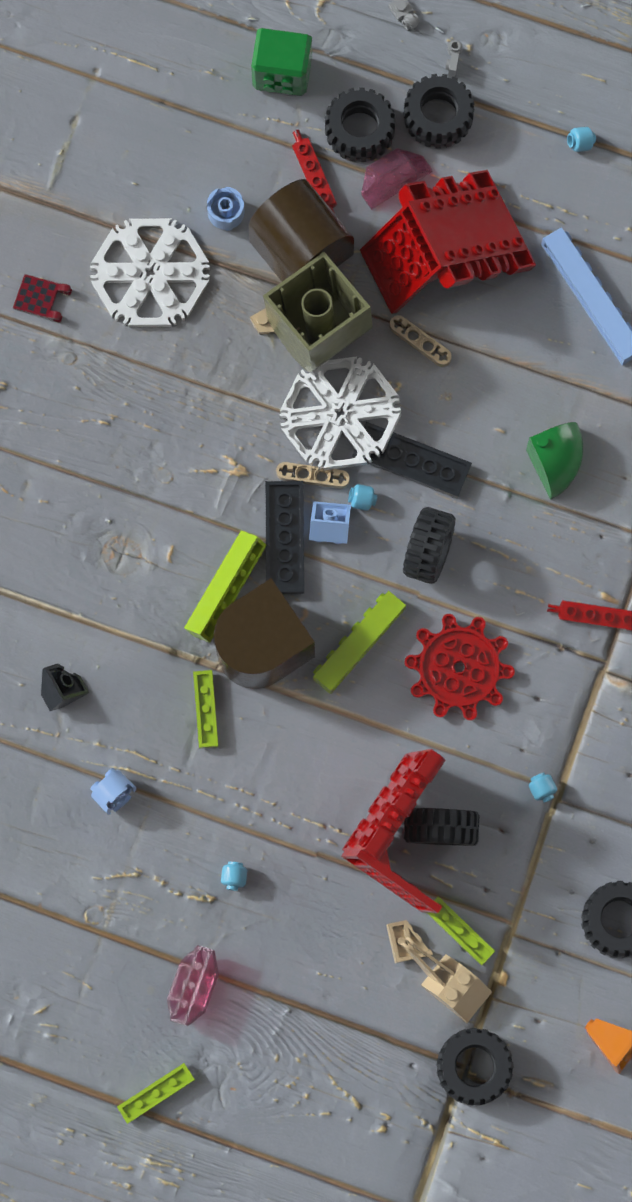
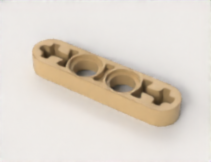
M397 315L391 319L390 330L436 365L446 367L450 364L452 355L447 348L404 317ZM394 322H396V323L402 322L401 326H402L404 329H402L401 327L395 328V323H394ZM414 331L419 337L416 340H411L408 338V333ZM430 342L433 345V349L426 351L423 349V344ZM438 354H440L441 356L446 354L447 360L443 359L442 361H440V356Z
M282 462L276 468L277 477L283 481H303V484L343 489L348 486L350 480L349 474L339 469L324 470L323 468L319 469L318 466ZM286 467L288 471L293 472V468H296L295 477H292L293 473H286V476H284L280 470ZM300 470H307L309 476L305 479L298 476ZM320 472H324L328 478L326 481H319L317 475ZM331 473L334 474L333 478H339L340 475H343L346 481L340 484L337 479H333V483H330Z

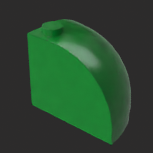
M576 422L564 423L529 437L526 451L550 500L563 493L570 486L580 469L583 458V438Z

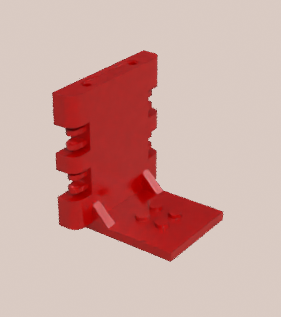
M488 170L471 172L460 184L455 182L453 176L442 177L432 189L428 188L425 181L405 184L399 191V201L402 208L360 249L391 314L397 313L428 283L438 278L443 287L451 288L468 284L474 279V276L484 281L496 278L502 273L501 271L506 272L508 275L530 271L536 266Z
M433 749L406 753L389 778L391 782L387 787L384 786L368 809L369 815L366 819L363 818L346 842L342 849L344 853L341 857L420 912L439 913L442 908L441 905L419 891L416 886L402 879L399 874L391 871L387 852L388 847L394 840L393 836L405 818L409 817L417 805L416 801L428 783L433 781L446 761L444 757Z

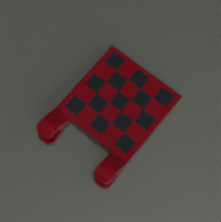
M24 274L13 309L60 323L63 316L60 312L51 311L57 292L70 296L72 293L71 286Z

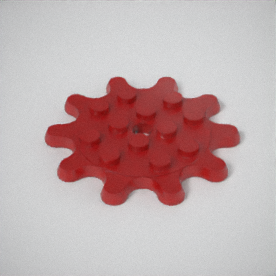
M445 614L442 618L443 628L439 633H431L426 628H421L417 631L416 637L422 643L423 651L419 655H408L404 660L407 668L417 670L420 674V680L411 687V694L416 698L427 694L433 696L435 699L433 713L437 717H444L451 707L456 706L462 710L466 720L472 721L477 716L476 706L478 702L486 700L493 706H498L503 701L502 694L496 689V683L500 679L512 678L515 673L511 665L503 664L499 660V653L507 648L508 641L503 636L496 637L495 639L486 638L483 633L486 622L482 617H475L468 627L463 628L457 624L453 614ZM456 663H462L465 666V670L456 672L454 669Z

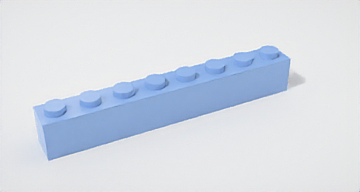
M561 227L544 237L541 245L621 365H624L632 360V327L622 318L621 310L613 305L611 295L603 290L601 280L593 275L590 264L583 260L580 249L571 242L570 234Z

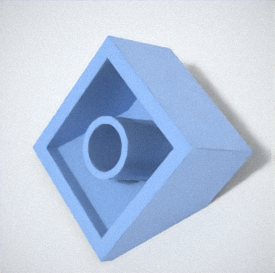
M313 501L309 540L347 544L351 505Z

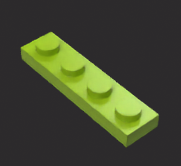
M193 671L199 749L218 747L213 671Z
M438 896L434 901L442 906L439 913H426L482 966L495 950Z
M183 1063L117 1106L126 1123L129 1124L195 1079L185 1063Z

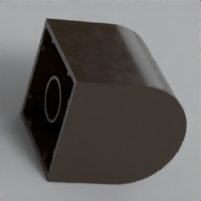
M299 179L289 183L274 193L257 209L249 222L250 243L281 282L323 252L327 254L337 267L354 255V237L306 179Z
M272 578L230 604L221 613L216 622L214 641L219 665L224 674L239 686L250 689L269 687L315 658V641Z

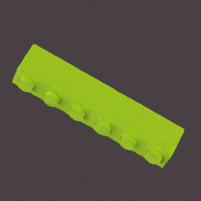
M242 530L238 534L184 627L194 637L208 643L213 639L219 616L235 601L267 546L258 536Z
M389 590L386 594L382 593L376 599L377 604L373 609L369 607L363 614L365 618L361 622L357 621L351 628L352 633L348 637L345 635L339 641L338 645L340 646L337 650L330 651L326 656L327 661L323 666L319 664L313 671L315 674L313 680L329 694L333 693L406 609V604Z

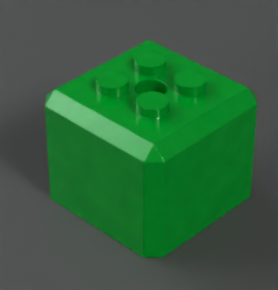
M257 29L251 64L253 87L260 91L297 96L307 93L312 62V36L273 29Z

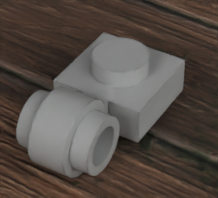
M395 0L388 4V8L397 21L402 20L406 30H412L420 23L418 16L415 13L412 14L414 9L407 0Z
M457 40L449 42L447 49L451 59H447L445 70H449L448 77L450 78L456 76L459 55L462 53V44Z

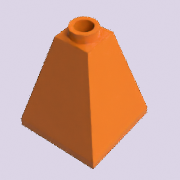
M597 1018L595 1020L591 1019L585 1026L587 1034L613 1069L620 1074L632 1058V1031Z

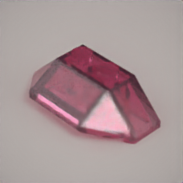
M396 148L366 167L361 196L372 210L399 193L405 184L417 182L433 172V170L422 155Z
M197 945L192 952L180 961L167 997L168 1009L171 1015L170 1021L189 1026L206 1012L219 976L214 950Z

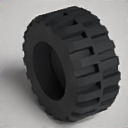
M431 74V78L427 76L422 77L421 82L416 81L413 84V88L409 89L407 98H405L404 123L406 128H409L408 133L411 137L416 136L418 143L423 141L425 146L431 147V145H435L437 149H441L442 145H445L446 148L451 147L452 142L455 144L459 143L461 137H466L473 123L475 104L474 99H472V93L469 89L466 90V85L463 82L458 83V78L454 76L448 78V74H442V76ZM441 99L454 106L456 115L448 122L435 123L423 115L422 107L431 100Z
M359 87V90L351 88L348 89V93L341 92L339 99L335 97L331 101L325 116V135L327 136L328 144L332 145V150L335 153L340 152V157L344 159L349 157L352 162H356V159L366 162L367 158L371 160L377 159V154L383 155L385 149L390 147L395 134V113L391 109L390 102L388 100L384 101V96L381 93L376 95L375 90L369 89V91H365L364 87ZM365 113L373 117L378 126L372 134L365 137H356L345 131L343 121L352 114Z
M425 507L420 511L410 536L403 563V573L406 577L429 584L437 582L446 562L455 530L456 518L453 514L431 507Z
M414 808L409 817H406L404 820V840L407 843L476 846L479 842L480 815L477 811Z
M609 882L597 888L585 902L581 914V926L584 929L586 940H589L591 946L594 949H598L601 954L609 955L612 958H626L632 955V934L625 938L611 936L603 928L601 916L604 908L615 901H623L632 906V882Z
M470 1028L461 1030L453 1034L444 1043L439 1052L436 1066L440 1085L450 1097L459 1103L473 1106L492 1102L502 1095L512 1080L514 1065L511 1051L508 1050L504 1040L502 1041L497 1034L491 1033L487 1029ZM469 1048H480L486 1051L493 1061L494 1069L491 1078L479 1086H471L464 1083L456 1071V1062L459 1055Z

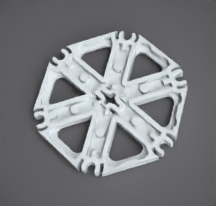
M172 218L129 219V222L125 220L126 228L120 229L116 225L117 233L112 228L92 260L90 269L98 273L90 275L91 283L112 319L114 315L115 321H118L120 317H125L123 321L124 326L128 324V327H172L169 323L170 319L175 326L177 325L175 317L179 316L184 321V312L188 318L208 286L210 275L203 274V271L210 270L209 261L188 227L186 231L184 224L180 229L175 228L177 220L173 222ZM140 227H161L163 234L151 253H149L137 231ZM183 240L189 243L196 255L194 262H169ZM114 241H120L133 263H107L104 260V256ZM153 269L154 275L147 277L146 270L150 271ZM195 282L196 288L186 303L178 301L168 284ZM105 283H132L121 302L117 304L111 301L104 289ZM151 292L163 314L158 318H141L137 315V312Z
M356 356L328 360L308 374L301 370L304 378L300 377L298 373L280 410V418H286L287 422L280 424L282 431L306 463L309 460V464L312 466L315 461H320L318 464L319 469H339L368 465L364 460L365 457L371 463L370 455L372 453H375L378 457H380L378 449L384 453L401 417L400 407H393L395 404L400 403L399 395L374 363L372 367L370 361L365 366H361L362 358L359 357L357 359ZM347 368L349 373L338 394L324 377V373L328 370ZM369 379H375L386 393L385 397L358 400ZM304 387L309 388L321 403V406L293 408L300 390ZM343 409L344 415L338 417L336 412H340ZM386 418L389 422L379 441H374L359 422ZM323 426L311 450L306 449L296 437L298 429ZM343 432L357 450V456L352 459L336 461L331 456Z

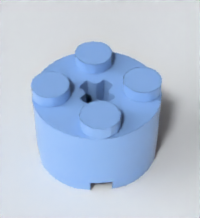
M231 187L218 188L209 195L207 199V212L210 222L215 227L226 231L232 230L242 222L245 214L244 201L236 189Z
M111 768L105 774L103 780L95 782L90 788L93 791L91 794L92 799L108 815L111 814V810L116 812L131 799L129 795L131 791L134 793L136 791V787L120 770H115L114 768Z

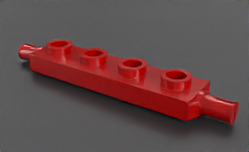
M300 130L293 131L292 134L296 142L292 147L306 180H308L334 212L333 208L337 205V202L309 138L303 139Z
M562 600L559 606L548 604L547 612L558 613L560 620L632 630V611L564 600Z

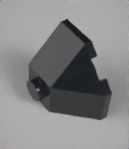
M54 664L42 669L41 696L49 711L63 708L89 693L81 676L65 671L64 666Z

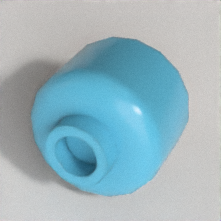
M589 127L573 128L567 136L568 146L575 152L589 151L596 142V135Z
M357 484L354 488L351 487L348 502L351 503L353 508L368 511L372 505H376L377 495L374 494L373 487Z
M544 772L532 777L529 783L534 799L537 801L543 800L544 803L554 799L553 794L558 790L552 776L549 774L545 775Z
M230 861L223 866L221 883L227 886V890L238 891V888L246 885L248 870L243 867V863Z

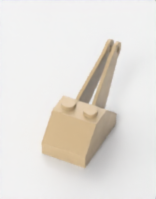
M406 937L405 940L411 946L437 964L432 970L416 952L402 942L401 946L428 976L421 986L464 1022L468 1023L492 991L477 976L447 954L439 962L420 948L413 940Z

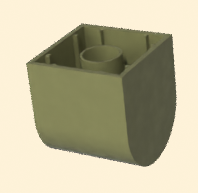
M325 252L263 295L268 320L278 338L298 364L310 373L373 327L371 307Z

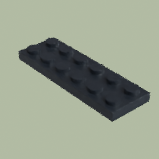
M366 422L364 426L374 441H379L386 430L369 422ZM393 432L384 453L378 449L380 457L372 453L370 455L371 463L367 461L366 457L364 458L370 465L457 499L472 465L469 461ZM356 449L354 450V452H353V454H352V457H353V458H355V457L357 456V450H356Z
M265 481L266 581L272 578L282 594H304L303 481Z

